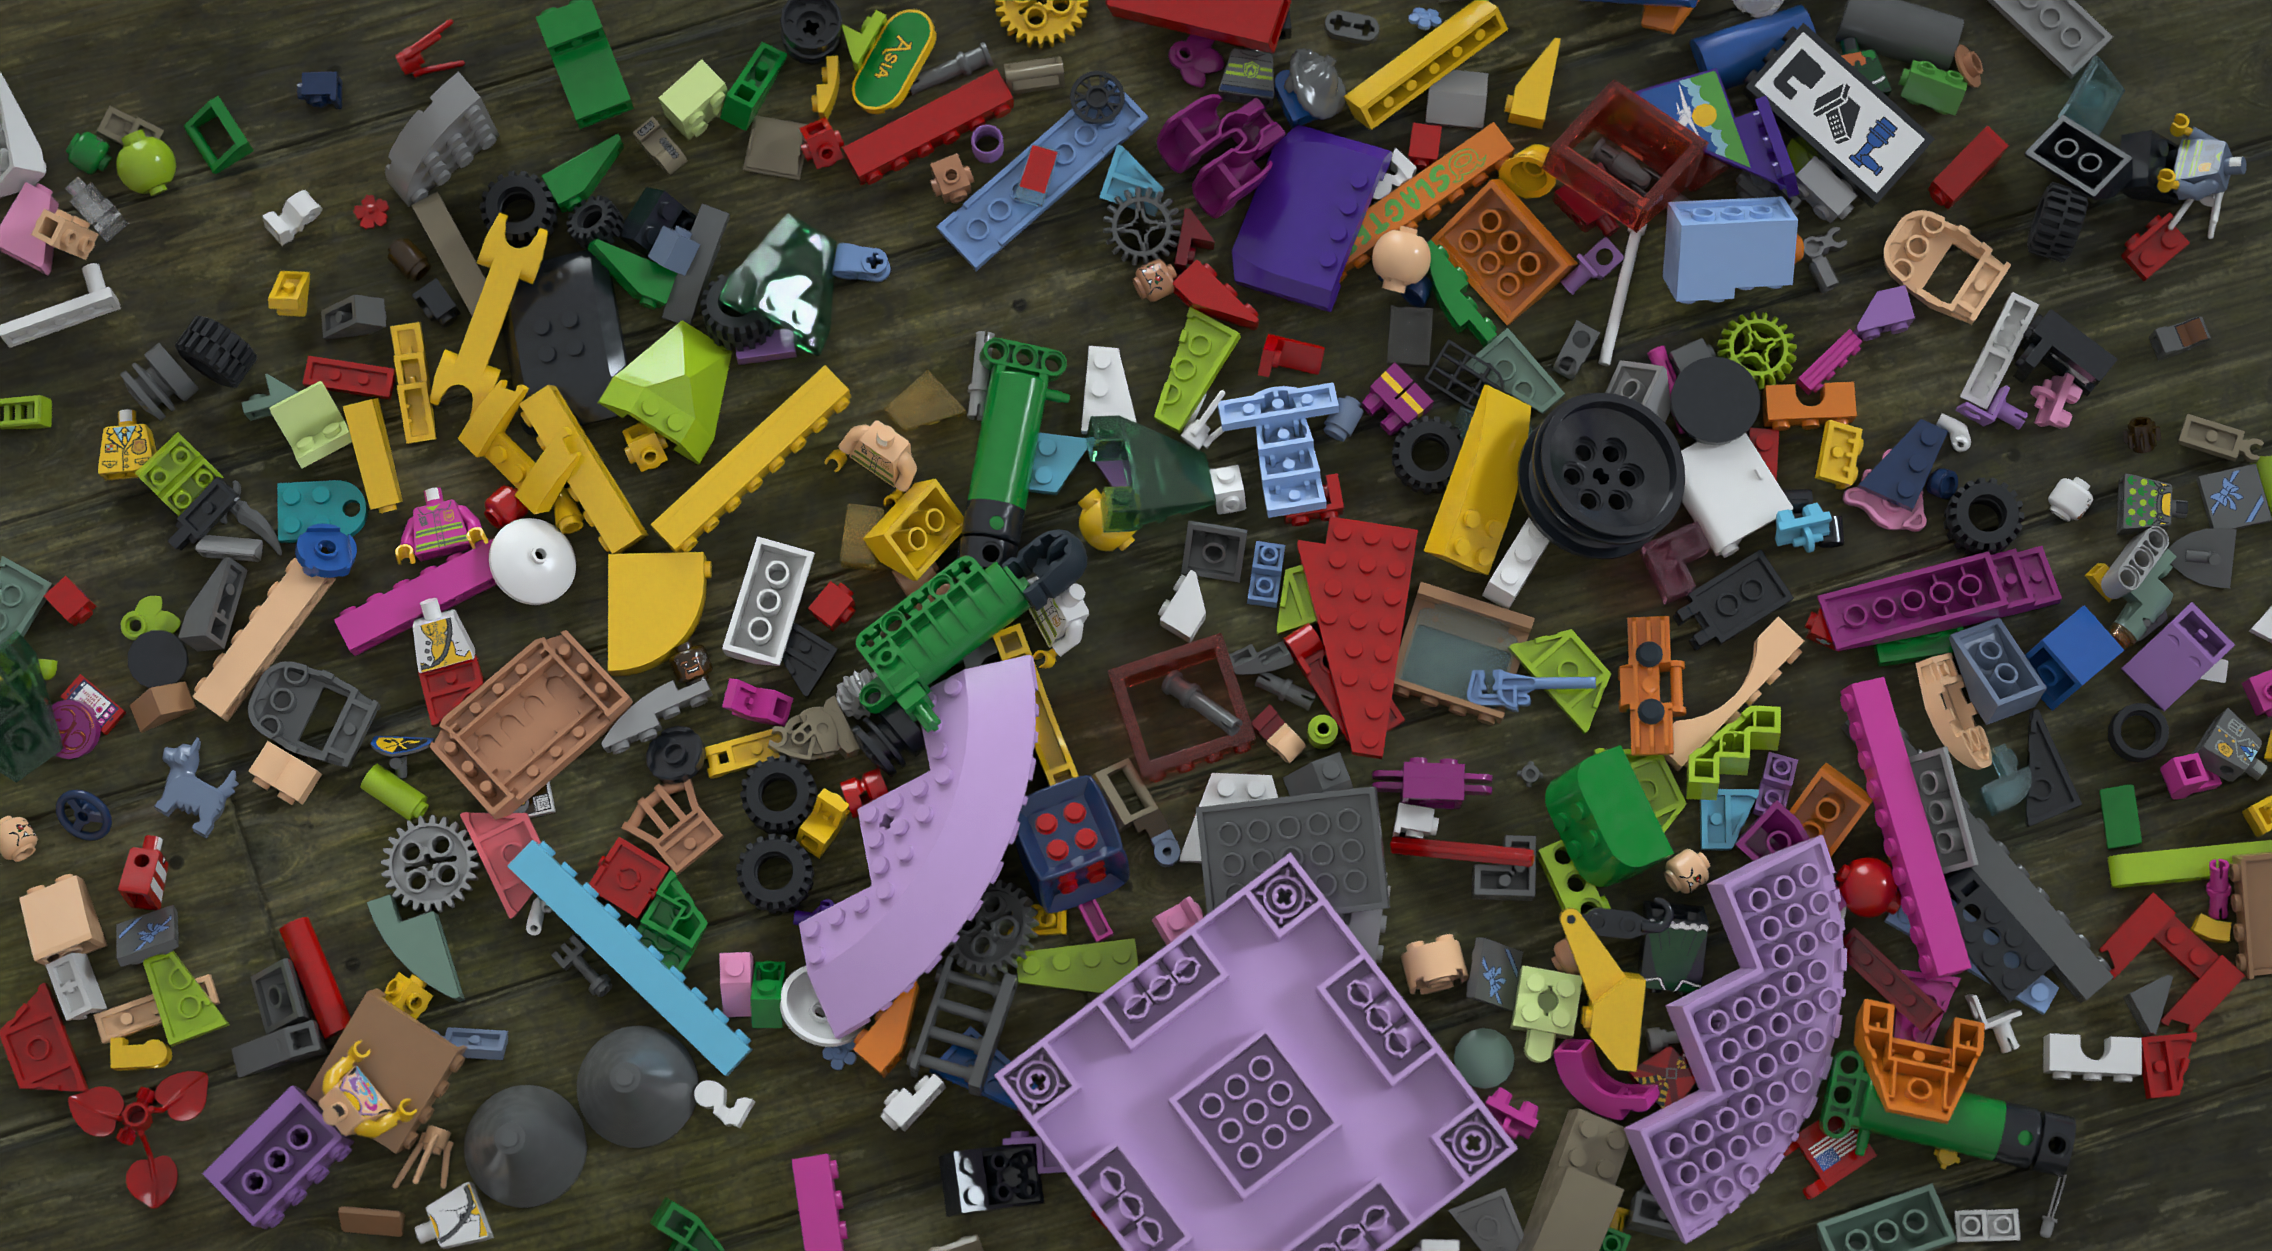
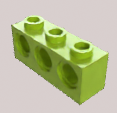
M1562 840L1537 851L1536 856L1562 910L1572 907L1581 913L1580 909L1583 905L1611 909L1604 895L1600 897L1596 887L1581 877L1571 858L1570 863L1564 865L1556 861L1555 852L1559 850L1566 851ZM1572 877L1580 879L1583 883V890L1579 892L1572 891L1568 887V879Z

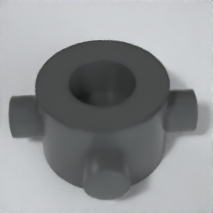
M1529 761L1522 771H1517V776L1521 777L1522 781L1526 783V787L1531 788L1538 778H1543V773L1539 772V769L1534 766V762Z

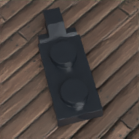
M217 476L177 518L178 522L175 526L178 528V531L168 542L176 550H183L190 542L196 544L204 538L241 497L221 477Z

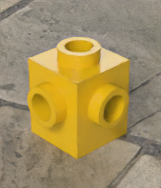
M641 422L622 431L628 444L624 451L630 463L636 462L641 472L647 469H654L662 462L668 460L664 449L669 446L661 434L655 433L654 430Z
M400 972L388 983L384 992L387 994L385 1000L416 1020L427 1009L433 995L424 989L427 983L414 974L407 978Z

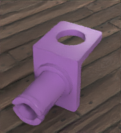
M1604 237L1584 256L1580 253L1576 256L1580 260V265L1560 282L1573 295L1591 277L1601 281L1624 260V256L1607 237ZM1604 248L1611 250L1613 259L1610 264L1600 265L1596 256L1599 250Z
M2007 385L1996 391L1986 412L1969 402H1965L1956 408L1958 413L1982 426H1986L1994 422L1996 418H1999L2017 430L2025 422L2022 419H2026L2028 413L2006 402V396L2010 390V387Z

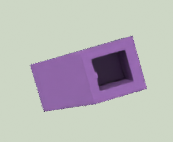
M1903 285L1877 292L1853 333L1858 338H1863V341H1869L1878 338L1880 333L1891 331V334H1898L1908 330V326L1911 325L1915 316L1906 286Z

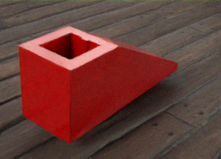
M1196 259L1173 281L1175 288L1173 293L1188 308L1191 307L1207 316L1252 330L1258 328L1259 319L1257 317L1259 315L1250 304L1246 303L1244 305L1236 298L1238 296L1237 292L1228 283L1223 285L1216 278L1217 273L1207 263L1202 265Z

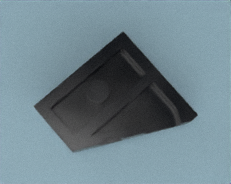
M793 622L782 661L804 697L809 698L839 650Z

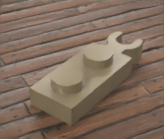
M2187 414L2177 444L2234 462L2239 454L2247 462L2257 463L2260 456L2252 454L2250 448L2261 449L2264 442L2256 438L2248 441L2244 440L2245 431Z

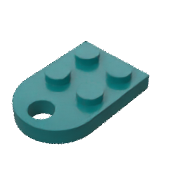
M332 480L277 483L278 541L280 543H296L300 534L305 533L308 527L323 523L335 525L341 528V533L347 537L348 534L353 537L363 528L367 521L368 504L366 498L355 485L349 482ZM352 502L360 504V511L356 516H346L345 508L348 504Z

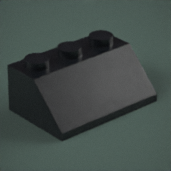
M2062 115L2025 152V157L2093 200L2115 197L2133 178V158L2065 115Z

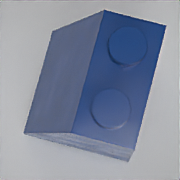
M2084 605L2035 645L2025 656L2047 687L2041 699L2053 711L2121 654L2124 649Z

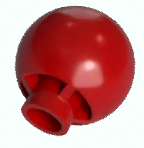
M1863 857L1852 861L1849 865L1844 864L1839 870L1836 880L1839 881L1838 889L1847 904L1846 908L1851 913L1865 918L1877 917L1886 911L1894 915L1901 906L1902 896L1894 882L1893 869L1884 861L1872 857Z

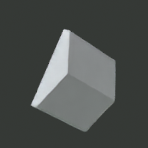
M1452 70L1429 87L1425 124L1483 130L1488 73Z

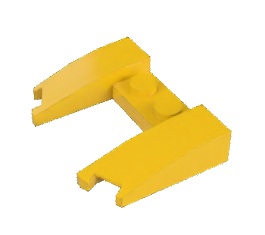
M500 380L474 412L458 439L476 457L485 456L518 489L515 496L533 514L548 512L579 461L581 452L570 454L565 441L567 437L572 435V431L568 426L562 427L535 463L505 433L520 406L519 403L523 401L529 388L525 385H517L516 391L506 389L508 380Z

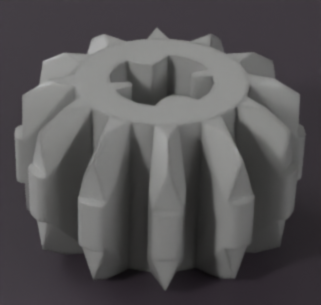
M864 669L861 673H857L854 670L852 676H843L844 682L837 684L836 699L839 707L842 708L847 717L854 716L858 720L863 715H866L869 718L870 712L861 704L859 693L866 684L878 676L876 672L870 673L867 669ZM872 693L868 697L867 703H876L880 699L881 693Z

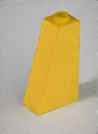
M379 398L343 406L370 510L378 508L379 513L396 510V503H400L403 500Z

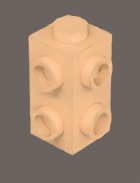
M43 209L31 235L55 248L86 260L89 253L93 250L99 234L88 229L90 223L79 217L72 216L60 209H57L56 213Z

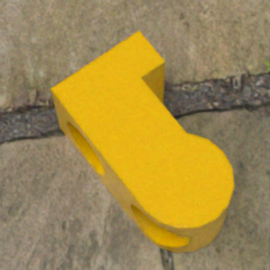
M123 1037L110 1038L111 1069L126 1071L162 1068L171 1061L172 1051L169 1045L160 1040L153 1039L142 1045H129V1040Z

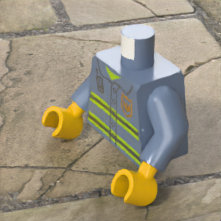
M2181 113L2176 114L2174 118L2175 123L2171 124L2170 132L2176 137L2185 134L2187 138H2182L2174 172L2170 169L2160 170L2157 177L2159 180L2157 184L2159 191L2169 192L2171 189H2174V193L2177 194L2179 200L2190 198L2196 201L2211 194L2224 192L2227 190L2230 175L2245 174V157H2232L2226 142L2220 141L2196 127H2188L2189 118Z

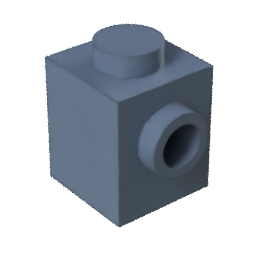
M663 226L648 257L661 266L685 276L700 244L691 239L692 233L684 228L676 226L675 230Z

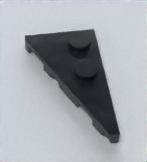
M2039 709L2029 713L2025 819L2027 828L2082 805Z

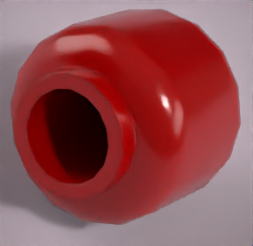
M503 485L485 501L486 510L484 515L498 529L505 527L515 520L523 519L528 513L529 509L515 496L518 491L516 487L512 488Z

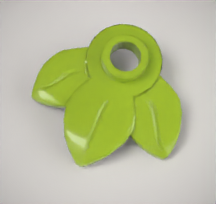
M147 596L139 601L135 611L128 612L122 618L121 631L128 639L136 640L141 634L151 630H166L174 633L181 626V620L175 614L161 610V596ZM135 620L141 622V629L139 631H135L132 628V623Z

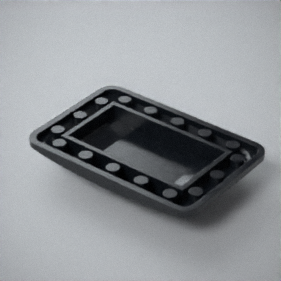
M588 249L543 260L533 284L519 279L502 325L514 391H516L517 385L527 386L529 390L523 399L524 401L547 385L556 386L581 426L620 417L598 403L611 379L628 365L612 275ZM519 406L518 411L523 430L530 436L538 437L539 435L534 427L530 428L521 416L523 410Z

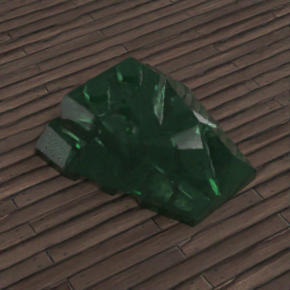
M787 213L763 238L764 241L748 254L747 259L740 267L736 268L729 275L719 301L742 314L756 310L796 334L793 341L794 344L815 356H820L831 330L834 275L832 272L837 241Z

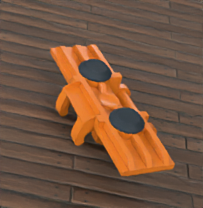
M1669 616L1627 618L1628 664L1619 667L1618 680L1620 681L1621 693L1619 712L1624 713L1627 712V709H1630L1631 755H1674L1673 717L1686 715V707L1683 706L1682 670L1685 669V662L1671 660ZM1661 672H1670L1671 702L1661 703L1660 701Z

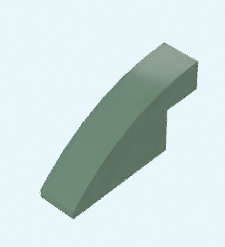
M390 894L367 902L374 923L396 957L412 973L432 988L458 1002L465 1000L439 915L432 911L402 921L396 899Z

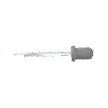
M2065 1174L2052 1215L2051 1211L2061 1177H2058L2048 1216H2042L2043 1223L2040 1235L2044 1238H2049L2052 1235L2054 1224L2057 1223V1219L2053 1217L2067 1176Z

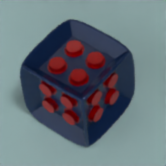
M1085 775L1071 778L1026 796L1028 797L1026 806L1022 805L1017 819L1020 825L1015 841L1025 873L1045 913H1056L1079 906L1120 888L1129 880L1128 859L1122 847L1117 826L1104 796L1092 776Z

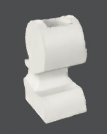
M1397 148L1393 152L1390 169L1396 175L1386 173L1383 181L1379 180L1370 202L1372 205L1406 183L1416 174L1417 167Z
M303 190L287 199L280 216H277L272 211L264 214L262 217L265 228L281 245H284L291 241L297 232H301L304 225L315 220L321 213L322 207L313 200L306 190Z
M703 1081L697 1085L694 1091L697 1103L703 1108L714 1109L713 1114L720 1118L728 1127L736 1126L741 1128L755 1104L753 1099L740 1098L737 1099L733 1108H728L726 1106L727 1089L715 1081Z

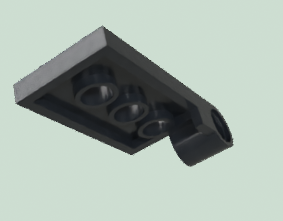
M1971 867L1949 872L1944 878L1950 898L1958 904L1954 907L1968 958L2007 1003H2010L2054 966L2055 962ZM1973 906L1977 909L1979 914L1977 921L1969 922L1964 918V907ZM1986 929H1993L1998 933L1999 941L1996 945H1989L1984 941L1983 933ZM2012 952L2018 956L2019 965L2017 968L2012 969L2004 964L2003 957L2005 953Z

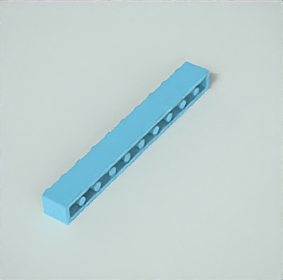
M532 840L507 867L722 1074L728 1076L753 1050L748 1045L752 1040L739 1028L734 1032L726 1024L730 1019L720 1009L716 1007L712 1011L704 1003L708 998L697 987H694L692 990L683 983L686 977L675 966L669 969L661 962L664 956L653 945L647 948L640 941L642 938L641 933L631 924L625 927L618 920L621 914L609 903L603 906L596 899L599 893L586 882L582 886L574 878L578 873L568 863L564 861L560 865L553 858L556 852L545 841L539 844Z

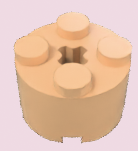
M1453 934L1439 936L1435 939L1436 942L1424 944L1423 941H1416L1406 945L1407 952L1402 954L1401 962L1411 994H1415L1416 989H1420L1421 994L1443 991L1454 987V980L1460 978L1461 983L1469 978L1460 943L1454 940Z

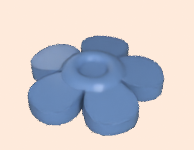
M1415 8L1413 14H1410L1408 18L1411 24H1418V27L1423 30L1430 29V26L1439 27L1442 22L1441 18L1438 17L1439 13L1433 9L1426 11L1424 8Z
M854 1040L841 1046L824 1048L823 1057L826 1060H832L831 1067L833 1069H843L844 1062L848 1065L855 1063L857 1056L855 1053L850 1052L856 1046L853 1042Z

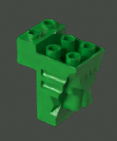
M571 0L566 6L558 9L556 7L548 8L541 15L536 16L539 28L580 129L634 109L592 0Z

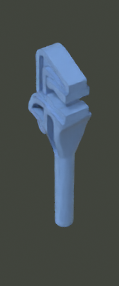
M1498 669L1493 670V677L1495 679L1493 691L1497 694H1483L1488 692L1485 685L1486 673L1484 670H1472L1467 698L1469 702L1485 707H1505L1509 711L1518 712L1519 707H1526L1531 704V698L1528 693L1535 689L1596 688V677L1535 678L1512 674Z

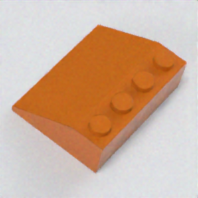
M1491 179L1431 239L1436 246L1440 244L1444 247L1450 257L1448 260L1454 267L1459 266L1468 277L1467 282L1506 325L1511 324L1578 265L1502 179Z

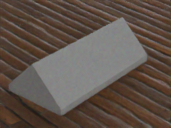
M1947 746L1908 757L1943 874L1979 865Z

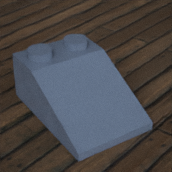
M1999 617L1950 635L1949 640L1970 701L1986 725L2036 706L2047 687Z

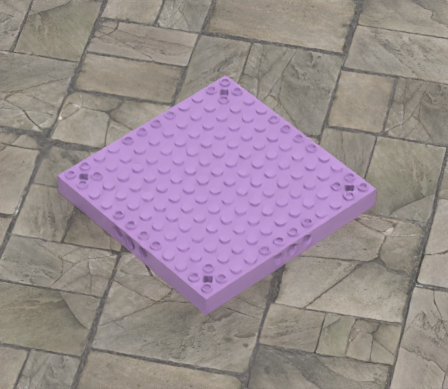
M1291 853L994 1075L1124 1251H1386L1518 1149ZM1279 892H1283L1284 895L1288 892L1291 895L1289 905H1285L1284 902L1280 905L1277 902ZM1038 1076L1039 1079L1042 1077L1046 1078L1044 1081L1045 1088L1041 1091L1038 1088L1035 1090L1030 1088L1033 1085L1032 1078ZM1470 1136L1472 1140L1475 1137L1479 1139L1480 1143L1477 1145L1479 1151L1475 1152L1473 1149L1468 1151L1466 1149L1467 1137Z

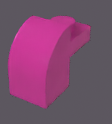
M729 678L722 707L732 711V715L743 719L785 727L793 698L777 690L757 688L739 679Z
M2198 753L2172 758L2160 769L2172 799H2183L2192 793L2215 789L2222 784L2218 775L2204 768Z

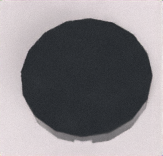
M151 630L141 634L132 643L128 652V667L132 676L141 685L148 688L178 683L184 677L189 666L185 643L177 635L166 630Z
M674 726L666 728L660 732L662 735L658 736L657 739L654 738L649 744L646 753L647 766L653 775L663 783L679 784L686 782L694 777L702 768L706 757L705 745L700 736L688 727Z

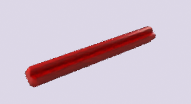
M1400 836L1393 837L1390 842L1391 852L1399 855L1522 867L1533 866L1535 860L1534 851L1526 848Z

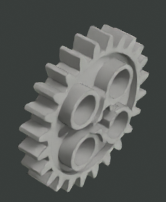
M431 815L429 823H426L424 818L420 816L417 826L407 821L408 830L406 832L397 828L400 837L398 839L389 837V841L394 845L393 848L383 849L390 858L381 861L382 865L389 867V870L381 874L384 878L392 879L385 885L386 888H397L392 896L395 899L404 896L402 905L405 907L413 901V910L416 912L420 910L422 905H424L426 913L431 912L433 906H436L440 913L443 912L444 903L454 908L453 899L455 897L464 901L465 898L462 891L464 889L473 891L472 887L468 884L469 880H478V877L472 873V870L479 869L481 865L473 862L472 859L477 858L479 854L477 851H470L474 846L472 839L465 841L469 834L468 831L462 830L457 833L460 825L454 822L448 827L449 820L446 817H443L439 824L434 815ZM447 839L449 841L448 850L444 853H437V843ZM413 846L419 847V856L415 860H407V851ZM453 856L457 857V860L454 862H442L434 864L432 867L433 870L431 871L426 867H419L417 869L411 870L410 872H405V868L407 867H418L428 865L430 858H432L436 862H441L450 859ZM448 868H453L455 870L454 879L447 883L443 882V872ZM424 875L426 878L425 885L421 889H413L412 882L414 878Z

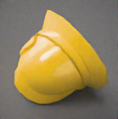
M1541 144L1531 145L1515 154L1513 158L1505 160L1499 168V179H1502L1517 196L1523 198L1541 197L1549 193L1556 185V154L1548 146Z

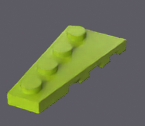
M1191 307L1187 314L1188 319L1184 330L1182 329L1180 335V343L1176 355L1173 357L1170 366L1171 370L1168 380L1164 384L1154 415L1155 421L1179 434L1183 431L1241 338L1239 332Z
M1135 938L1024 951L1027 959L1025 960L1021 957L1016 959L1018 963L1017 974L1019 984L1101 994L1138 967Z

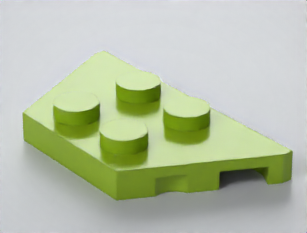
M1302 565L1285 570L1276 629L1277 636L1297 630L1307 623L1310 625L1317 623Z
M1572 629L1558 632L1551 636L1546 635L1534 640L1511 644L1508 650L1532 677H1596V688L1544 689L1583 734L1587 733L1611 676L1610 671Z
M1597 748L1593 753L1595 755L1606 750L1604 748ZM1623 749L1665 833L1687 804L1663 755L1632 756L1631 749Z

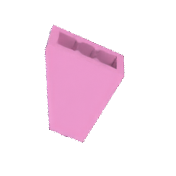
M25 183L0 225V252L49 276L52 269L54 247L31 234L43 209L56 213L58 203L51 196L53 192L47 187L38 183L36 187Z

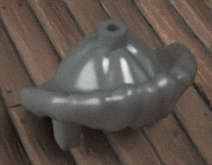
M1297 49L1291 56L1290 75L1283 87L1288 93L1294 90L1302 108L1313 117H1317L1320 120L1329 119L1341 112L1346 103L1343 97L1347 94L1346 88L1334 67L1337 60L1328 54L1324 58L1312 49Z

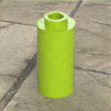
M379 764L374 765L369 770L361 783L360 788L408 821H413L415 818L418 819L420 816L423 817L429 807L426 804L427 796Z

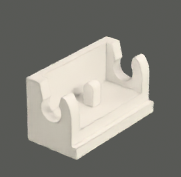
M70 953L46 964L66 1021L86 1019L89 1013H99L107 1009L87 954Z

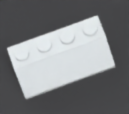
M757 536L722 647L726 656L753 664L780 666L815 555L814 552Z

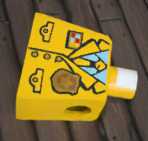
M121 410L118 411L119 426L105 427L103 430L98 474L104 480L139 478L135 472L157 452L151 429L146 424H137L136 411Z

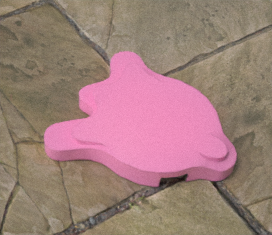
M1889 449V450L1885 451V453H1884L1883 456H1882V459H1883L1892 449ZM1866 469L1863 472L1861 482L1872 471V469ZM1857 487L1849 488L1843 493L1842 499L1845 504L1863 509L1874 523L1884 529H1907L1918 532L1927 523L1924 514L1923 491H1921L1912 512Z

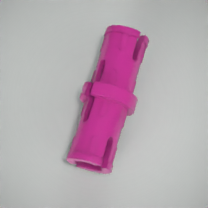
M2214 859L2209 863L2210 882L2206 886V891L2209 895L2208 913L2210 917L2219 919V910H2221V917L2224 919L2229 915L2228 896L2231 894V886L2228 882L2229 863L2224 859H2218V868H2216V860Z

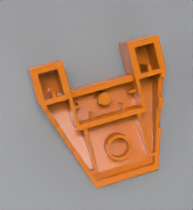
M1864 999L1855 1020L1854 1045L1862 1057L1864 1066L1886 1112L1948 1124L1983 1051L1985 1023L1954 1017L1945 1035L1943 1048L1894 1038L1895 1005Z

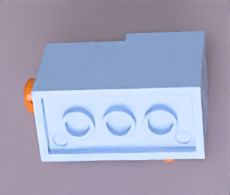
M1784 197L1668 202L1663 279L1676 302L1692 304L1698 300L1722 302L1725 299H1734L1735 288L1751 290L1754 287L1766 286L1778 289L1783 287V285H1793L1794 265L1804 256V242L1797 234L1798 219Z

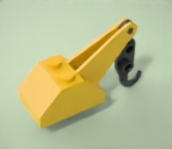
M1656 897L1654 902L1664 908L1665 916L1658 922L1649 921L1632 911L1607 908H1593L1586 914H1581L1575 908L1568 907L1563 909L1559 916L1588 995L1587 1006H1582L1580 1022L1618 1070L1633 1072L1637 1070L1646 980L1638 973L1622 972L1597 936L1632 939L1648 933L1654 934L1665 931L1673 922L1674 912L1670 903L1659 897Z

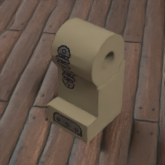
M653 116L633 132L636 142L667 175L670 176L687 162L685 155L665 133Z

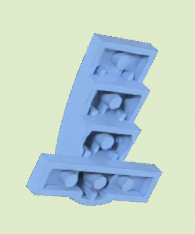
M1334 383L1303 388L1289 386L1271 387L1255 393L1254 396L1220 401L1218 411L1222 431L1256 426L1260 474L1268 518L1326 509V498L1321 482L1320 468L1306 418L1339 413Z

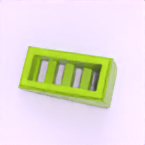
M35 395L0 399V407H4V421H0V429H34L52 426V401L50 398ZM13 406H15V420H12ZM25 406H27V419H25Z

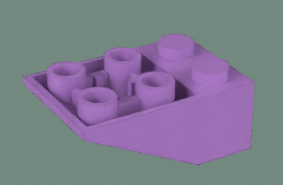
M2191 602L2126 663L2121 670L2164 712L2232 649L2235 644Z

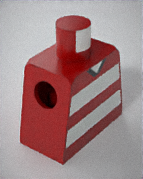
M146 835L142 848L132 847L129 850L118 891L131 908L153 911L161 908L168 862L160 852L163 839L160 837Z

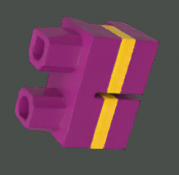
M1395 362L1370 386L1369 394L1361 405L1370 416H1373L1381 408L1389 414L1380 423L1382 429L1389 436L1394 435L1404 426H1408L1410 421L1424 416L1432 409L1434 402L1416 383L1412 385L1413 380Z

